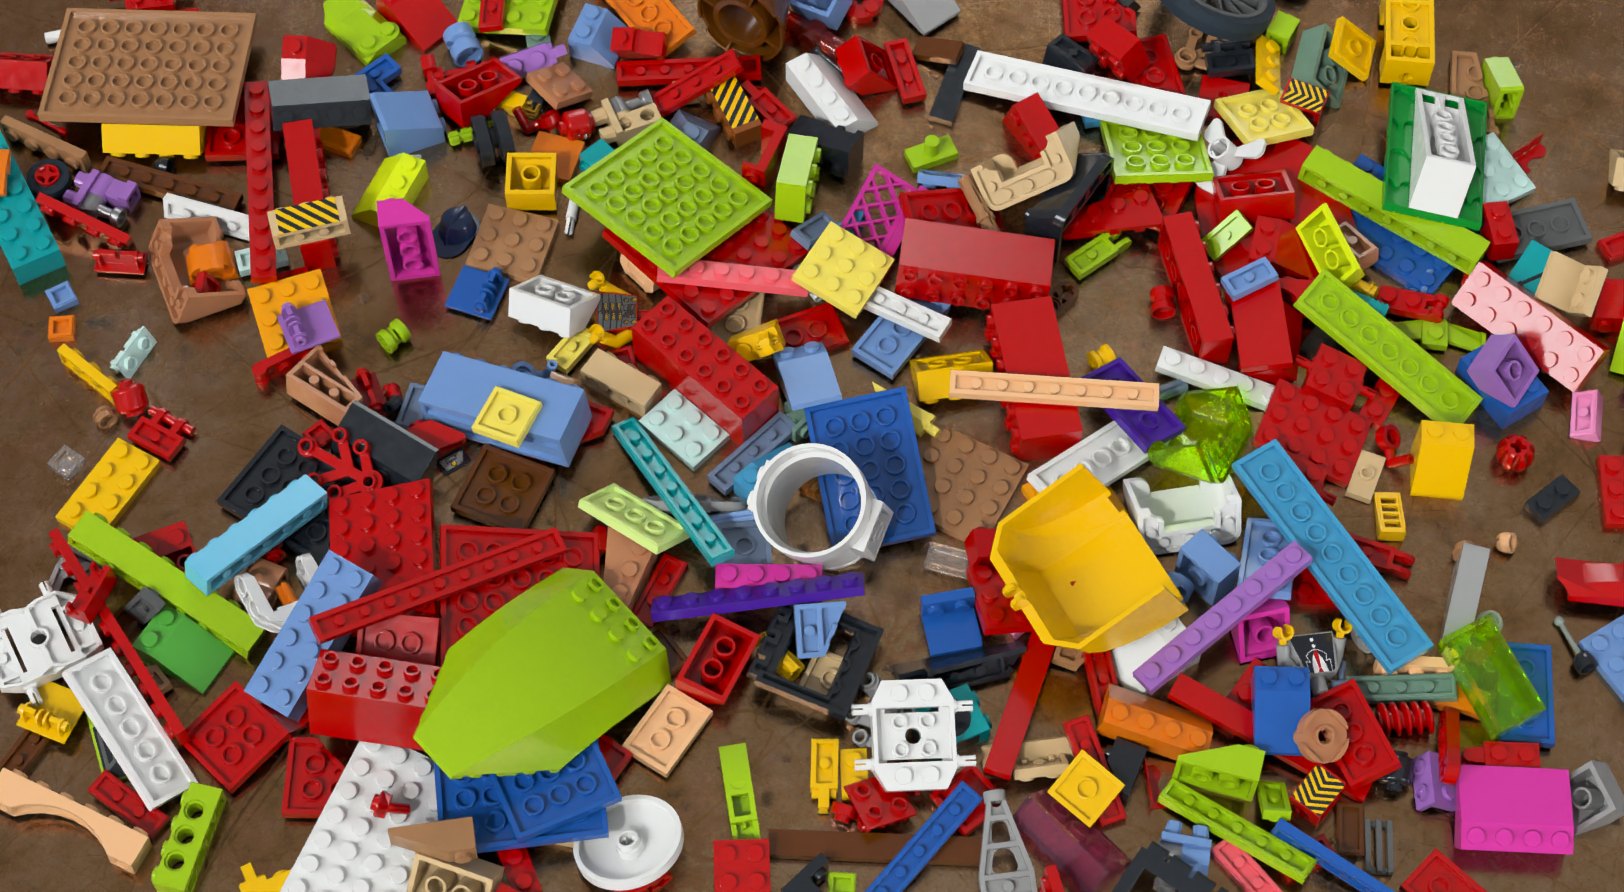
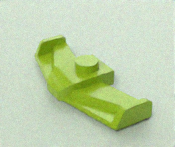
M1445 318L1440 323L1424 320L1392 323L1411 340L1420 341L1422 349L1446 351L1448 344L1473 351L1486 343V333L1476 332L1448 323Z

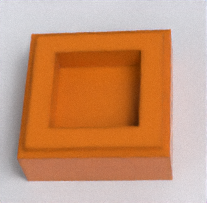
M75 315L49 317L48 340L50 343L75 341Z

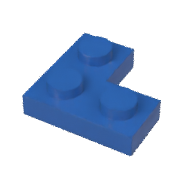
M386 53L354 75L366 74L369 94L373 92H393L386 84L401 75L402 69Z

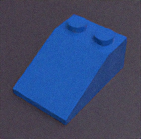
M1254 666L1251 677L1253 745L1258 747L1259 750L1266 751L1265 755L1303 756L1298 749V745L1293 740V734L1297 730L1300 719L1310 711L1309 667Z

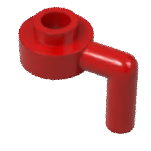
M521 106L512 109L525 134H530L538 129L551 131L558 127V122L561 120L558 109H551L530 123Z
M1392 424L1380 426L1376 431L1375 441L1379 448L1384 451L1386 467L1395 468L1413 464L1414 457L1412 454L1395 457V449L1401 443V436L1397 427Z
M833 801L830 813L834 814V820L849 824L850 820H861L854 806Z

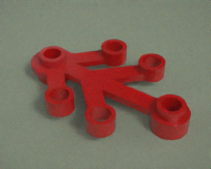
M337 427L332 432L333 440L338 443L341 459L321 449L319 441L307 436L299 441L298 452L308 459L316 457L335 468V470L320 475L314 472L308 474L311 479L314 477L318 478L317 484L322 487L324 484L347 477L356 480V482L343 487L335 484L329 486L327 489V497L329 499L383 488L384 480L382 475L378 471L373 470L369 453L371 450L370 443L364 439H358L353 444V451L360 455L362 471L354 467L348 430ZM344 432V437L338 440V434ZM309 442L310 448L305 451L304 446ZM364 443L365 449L359 452L360 444ZM369 478L373 479L371 486L366 484ZM335 489H338L339 494L336 497H333V491Z

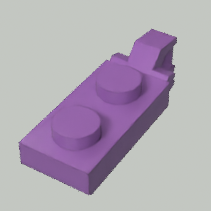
M543 42L502 56L499 59L522 77L529 72L558 63L557 57L568 53L564 43L552 47L551 42Z

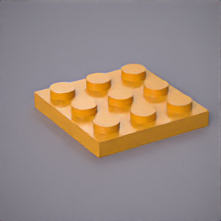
M321 269L247 289L267 358L289 348L277 316L282 315V305L286 302H290L295 305L296 309L325 299L340 334ZM341 334L340 338L328 341L320 345L323 346L337 341H341Z

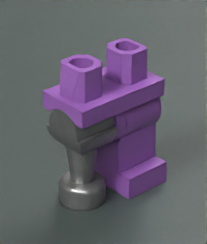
M92 169L90 173L79 171L74 180L75 186L80 188L79 191L75 192L68 189L62 197L64 204L93 218L98 216L107 218L112 226L120 228L126 220L127 212L131 214L141 198L137 183L130 180L126 183L114 179L110 175L100 173L96 169ZM107 204V205L112 206V207H114V208L111 209V208H109V207H107V206H105V205Z

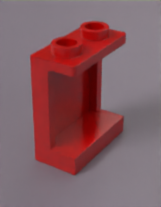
M764 119L761 125L762 157L756 165L744 161L742 164V177L768 195L779 173L787 142V126Z

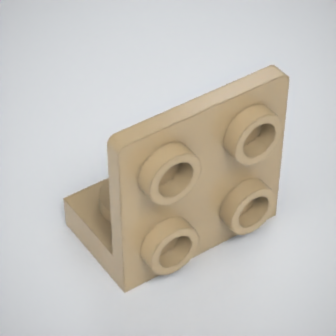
M1551 251L1536 290L1535 298L1572 316L1592 317L1608 269L1602 266L1584 265L1561 253Z

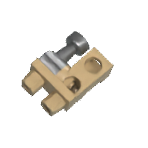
M648 89L639 92L638 98L626 101L620 96H615V98L610 100L608 98L601 100L602 107L591 111L596 127L605 123L608 124L607 127L599 129L600 138L607 144L616 141L618 147L662 118L656 104L653 103Z

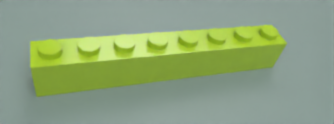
M1316 145L1302 164L1297 179L1341 202L1350 209L1469 276L1477 264L1482 261L1489 248L1490 241L1464 227L1426 220L1418 216L1395 213V211L1382 210L1383 182L1374 175L1357 168L1351 162L1339 158L1327 149Z
M88 510L83 514L68 534L69 545L100 565L111 567L114 574L137 589L141 590L145 586L148 589L155 590L166 605L186 615L236 653L246 659L249 658L265 636L266 630L255 626L250 615L242 610L240 604L231 599L227 601L220 596L218 590L206 596L185 577V571L182 572L175 567V563L165 556H157L146 543L141 541L137 543L130 538V534L120 527L114 528L109 525L108 520L101 514H92Z

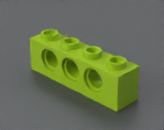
M191 782L188 790L183 792L180 801L182 807L171 823L172 833L169 840H166L162 846V859L159 866H155L152 872L151 881L157 892H193L227 801L223 789ZM195 812H203L199 818H191ZM186 837H194L190 843L182 844L183 839ZM184 862L181 868L172 869L175 863Z

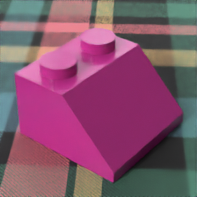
M1268 599L1231 629L1240 663L1253 661L1254 658L1259 660L1277 656L1276 643L1279 642V639L1273 636L1272 631L1275 627L1283 629L1284 624L1290 625V609L1285 600Z

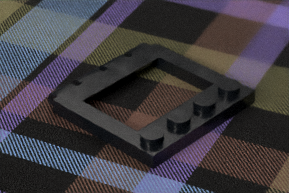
M793 605L778 606L776 609L777 614H774L768 626L767 636L763 637L756 652L757 657L753 659L747 676L755 680V686L845 722L884 629L845 613L841 614L837 629L852 634L853 637L827 695H823L776 676L795 635Z
M1152 841L1147 849L1143 846L1141 847L1112 892H1130L1145 869L1180 892H1212L1217 883L1200 871H1197L1192 879L1188 876L1193 867L1176 855L1171 858L1169 863L1165 862L1170 851ZM1221 887L1218 892H1230V891H1228V890L1225 889L1224 887Z

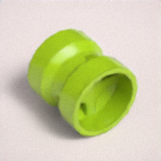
M395 318L389 323L387 329H381L376 333V338L381 346L392 354L398 349L400 343H406L411 339V334L407 327L399 319Z

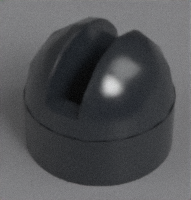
M160 156L154 162V169L173 173L174 159L172 157Z

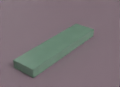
M1456 673L1346 676L1347 681L1355 679L1368 704L1410 703V701L1420 703L1425 700L1428 703L1457 702Z

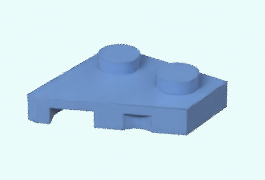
M846 601L794 604L797 659L825 657L841 614L846 607Z

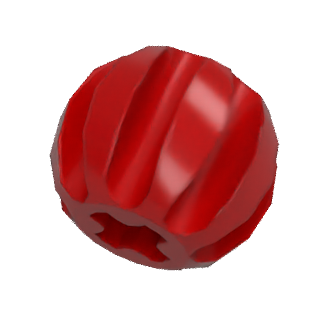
M1516 434L1507 435L1500 440L1496 447L1497 462L1503 464V468L1507 471L1510 469L1515 472L1524 471L1534 461V445L1532 442H1528V438L1523 435L1520 437Z

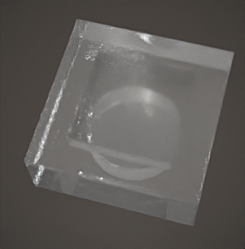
M65 444L47 462L50 469L68 481L86 463L83 456Z

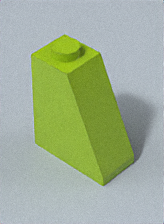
M1509 57L1485 58L1481 68L1484 77L1483 84L1488 91V101L1490 108L1493 109L1494 119L1514 118L1524 92V86Z

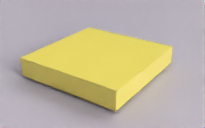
M495 386L473 423L472 431L519 448L543 407L542 402Z

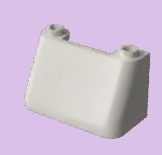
M1225 464L1205 468L1200 474L1199 485L1150 492L1148 482L1143 478L1123 479V492L1130 518L1155 555L1179 552L1180 547L1201 529L1208 534L1214 535L1220 545L1236 541L1241 534L1242 499Z

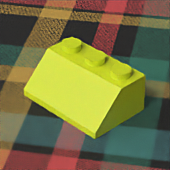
M406 153L385 158L355 207L351 217L378 227L377 201L388 198H402L413 205L429 178L426 160Z
M1327 203L1319 206L1295 228L1319 274L1325 268L1348 288L1365 276Z

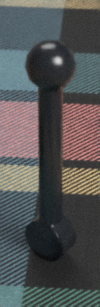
M820 46L813 48L814 54L820 55L843 75L838 64L822 52Z

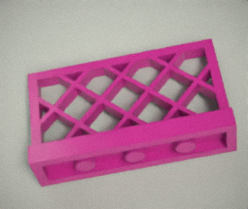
M875 163L840 227L845 230L853 229L854 235L862 239L858 228L868 226L872 237L863 238L862 240L867 243L874 242L877 249L893 257L902 241L905 223L900 201L894 188H901L906 192L928 189L921 185L917 189ZM875 173L884 177L886 185H876L874 180ZM889 190L892 200L882 202L879 191ZM873 192L876 203L866 204L864 194ZM894 205L897 215L887 217L884 207ZM879 208L882 219L872 220L868 209ZM863 210L866 221L856 223L853 213ZM884 223L887 234L877 236L874 225Z

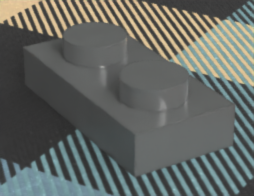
M144 586L128 601L123 609L142 625H145L161 610L165 602L155 590Z

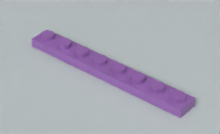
M1295 540L1292 541L1133 671V677L1152 695L1312 564L1313 557Z

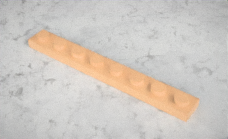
M951 370L949 398L1158 411L1159 383Z

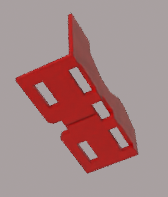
M1543 133L1530 141L1527 146L1524 145L1512 154V157L1516 159L1515 161L1525 174L1531 171L1527 167L1530 160L1542 158L1545 155L1546 148L1540 143Z
M1144 759L1143 770L1150 809L1168 808L1157 802L1158 796L1161 793L1158 789V781L1161 777L1160 770L1155 765H1147L1146 759Z

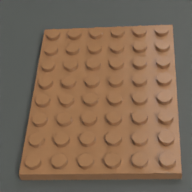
M67 8L37 114L39 121L234 127L257 26V14Z

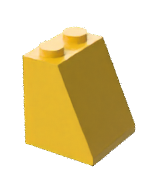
M1421 420L1410 449V454L1414 457L1413 464H1410L1411 496L1463 500L1474 452V424Z

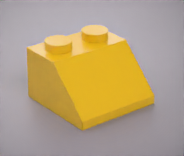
M507 153L505 181L507 208L515 210H557V153Z

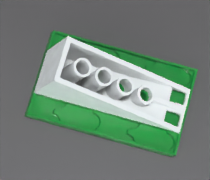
M1392 82L1388 102L1382 210L1395 211V213L1418 216L1426 220L1444 222L1445 224L1458 227H1468V229L1477 231L1480 230L1483 209L1487 102Z

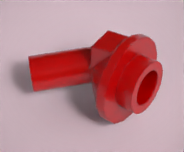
M382 790L380 795H374L370 809L374 811V817L384 819L387 813L409 814L410 805L407 803L391 802L393 795Z

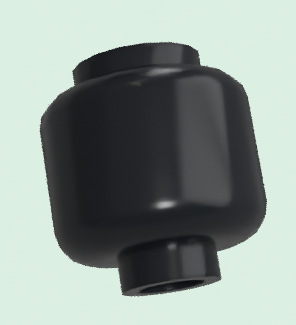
M1394 750L1402 768L1377 780L1381 784L1386 785V790L1401 792L1403 787L1409 786L1413 782L1414 761L1408 757L1407 752Z

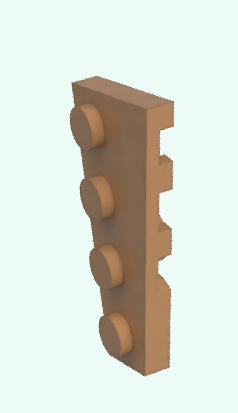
M1452 50L1450 57V94L1487 102L1486 135L1494 132L1498 137L1499 130L1494 122L1493 109L1489 105V95L1487 88L1483 84L1484 77L1477 53Z

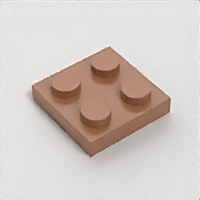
M564 62L529 72L525 79L555 110L590 99L593 94V90Z

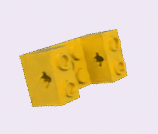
M1381 0L1379 5V25H1384V49L1380 60V83L1397 82L1406 85L1428 86L1435 65L1434 0Z

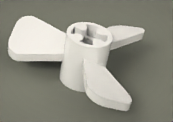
M1218 118L1210 123L1204 133V138L1209 142L1208 154L1214 159L1211 163L1214 172L1213 177L1224 176L1227 171L1237 169L1241 165L1243 158H1260L1267 146V142L1264 139H1258L1236 147L1226 137L1223 122ZM1212 181L1196 182L1201 189L1213 194Z

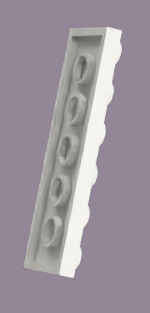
M1112 421L1029 473L1026 480L1040 493L1082 463L1107 487L1172 446L1174 439L1144 454L1119 425Z
M111 647L68 668L62 673L64 680L150 812L183 794L185 790H188L191 782L198 783Z

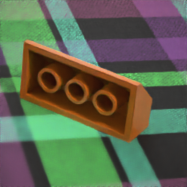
M1109 683L1095 732L1114 740L1116 737L1148 748L1147 751L1177 761L1178 755L1209 750L1213 727L1211 721L1190 710Z

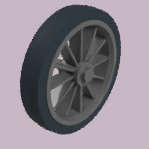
M1160 0L1174 16L1187 25L1210 36L1231 41H1248L1261 36L1271 23L1276 9L1275 0Z

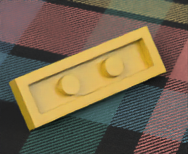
M1261 35L1256 40V84L1275 96L1281 90L1280 47L1274 40H1269Z
M66 344L61 345L57 352L62 363L114 404L112 391L118 387L117 381L112 376L106 377L103 375L102 370L94 362L88 363L78 349H71Z

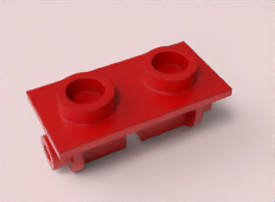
M99 247L98 250L93 251V259L96 260L94 272L144 275L148 252H140V250H105Z
M364 367L359 368L356 371V378L352 379L351 383L362 395L363 405L382 416L389 415L383 410V404L386 402L376 373H370Z

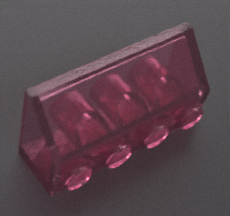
M1050 787L1028 795L1013 815L1017 829L1022 834L1028 836L1036 844L1040 852L1048 855L1061 872L1071 877L1082 892L1101 891L1132 862L1094 824L1089 828L1048 794L1047 791Z

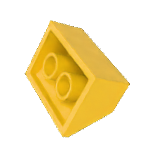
M984 349L909 360L916 396L920 402L923 401L925 404L936 403L939 401L938 399L948 398L949 400L962 399L949 398L951 370L993 372V362Z

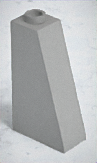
M1464 542L1454 564L1437 648L1445 651L1447 654L1464 656L1469 646L1490 554L1489 548Z

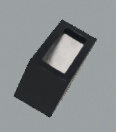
M1116 737L1113 746L1107 745L1104 756L1111 774L1125 784L1119 796L1122 804L1127 806L1148 748Z

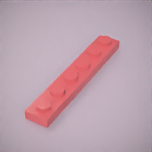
M698 260L678 276L672 278L657 266V282L801 297L808 296V290L791 281L796 270Z

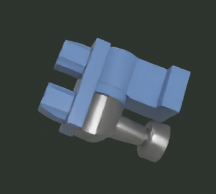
M1168 820L1159 840V845L1170 851L1165 862L1169 863L1171 858L1176 855L1193 867L1188 876L1192 879L1197 871L1208 877L1212 840L1209 839L1208 827L1194 825L1192 836L1181 834L1183 823ZM1159 877L1154 879L1153 889L1155 891L1175 892L1174 887Z

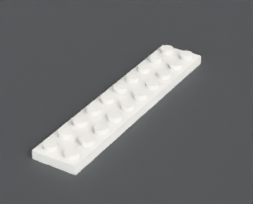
M979 50L963 83V90L1017 102L1038 92L1049 109L1194 141L1199 139L1211 100Z

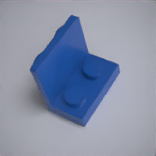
M973 587L920 596L919 610L931 657L982 648L983 643L974 611L975 593Z

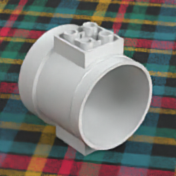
M817 443L796 445L780 452L770 461L766 460L765 465H762L758 471L754 490L750 492L747 499V509L754 514L760 532L771 545L786 556L799 560L806 565H822V570L842 569L862 558L875 561L894 513L884 502L877 500L864 474L848 456L831 446ZM824 474H841L855 479L861 495V510L858 520L850 533L841 542L827 550L805 552L794 549L788 540L785 530V514L794 493L807 481Z

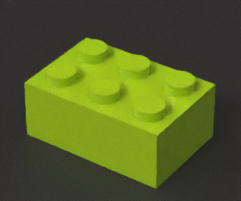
M789 133L776 181L774 219L804 223L806 213H811L812 199L810 197H815L816 183L814 181H819L820 167L816 163H820L822 148H817L818 137Z

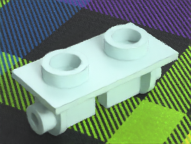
M142 326L137 331H133L131 337L123 346L125 350H120L114 360H111L109 369L112 372L118 374L120 371L126 379L131 378L150 353L157 341L145 326Z

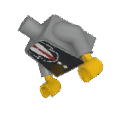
M1336 618L1333 621L1332 627L1336 631V635L1329 631L1293 636L1294 629L1291 625L1287 624L1283 625V629L1275 627L1272 631L1273 636L1279 639V642L1276 643L1277 665L1279 667H1309L1310 686L1314 697L1329 691L1326 682L1340 669L1347 639L1344 634L1351 632L1353 629L1346 619L1342 629V619Z

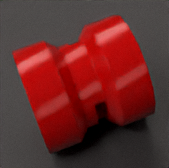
M1167 285L1152 288L1149 292L1150 301L1153 303L1151 305L1152 317L1160 320L1174 317L1176 315V305L1173 302L1175 299L1174 289Z

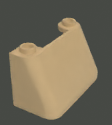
M1074 121L1045 136L1048 143L1046 148L1040 152L1041 158L1018 167L1011 155L1003 153L970 169L986 205L995 211L1003 210L1073 178L1080 142V134Z

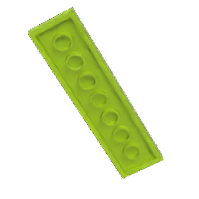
M1325 268L1293 304L1296 309L1432 421L1464 423L1483 400L1480 395Z

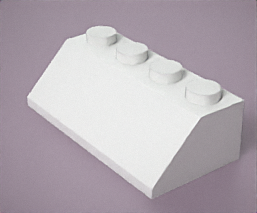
M804 53L786 63V81L816 119L826 121V126L836 128L838 125L845 126V131L856 133L857 130L865 133L878 126L876 119L854 91H850L845 86L840 73L820 55Z

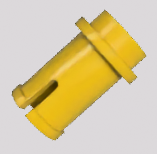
M1361 279L1349 287L1351 290H1356V292L1365 294V296H1370V299H1375L1379 292V287L1376 286L1375 282L1368 283Z

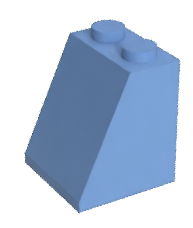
M428 91L373 92L369 94L375 123L389 157L400 153L409 154L446 142L444 132L447 131L445 120L443 117H438L437 113L440 112L436 99L431 100Z

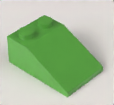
M166 604L154 615L132 645L142 662L148 665L157 664L164 674L202 695L206 694L235 654L234 650L193 620Z

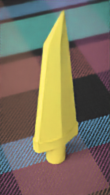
M872 382L875 392L887 390ZM909 402L915 434L922 437L927 432L934 438H937L941 433V429L933 424L936 416Z

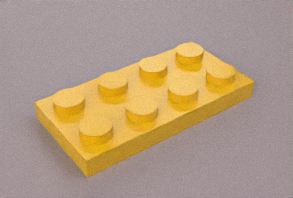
M117 438L55 516L57 521L73 529L88 510L92 514H101L108 520V524L114 527L161 467L160 460Z

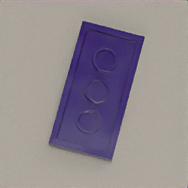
M1121 357L1081 377L1085 379L1143 382ZM1160 399L1158 411L1103 408L1144 454L1183 434L1186 428Z

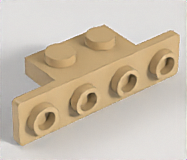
M1066 735L1024 740L1012 773L1014 779L1028 782L1036 777H1060L1069 766V762L1074 760ZM992 744L981 747L983 771Z

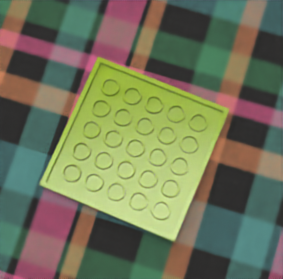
M663 117L562 187V194L672 278L685 271L771 207L773 200Z

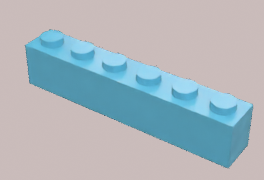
M306 474L298 480L291 481L283 491L272 495L265 504L250 511L248 516L239 523L232 524L225 533L218 538L215 537L210 540L207 546L199 552L192 553L185 561V577L206 596H209L327 508V492Z

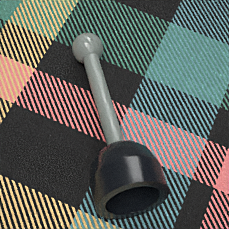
M1556 616L1554 624L1561 628L1576 653L1573 664L1578 674L1584 675L1591 672L1598 665L1596 659L1589 652L1580 651L1564 625V618Z

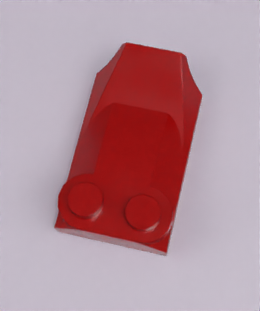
M1555 557L1557 579L1566 588L1568 601L1624 607V560L1622 563Z

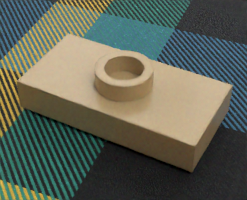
M1361 450L1345 496L1370 504L1386 458Z

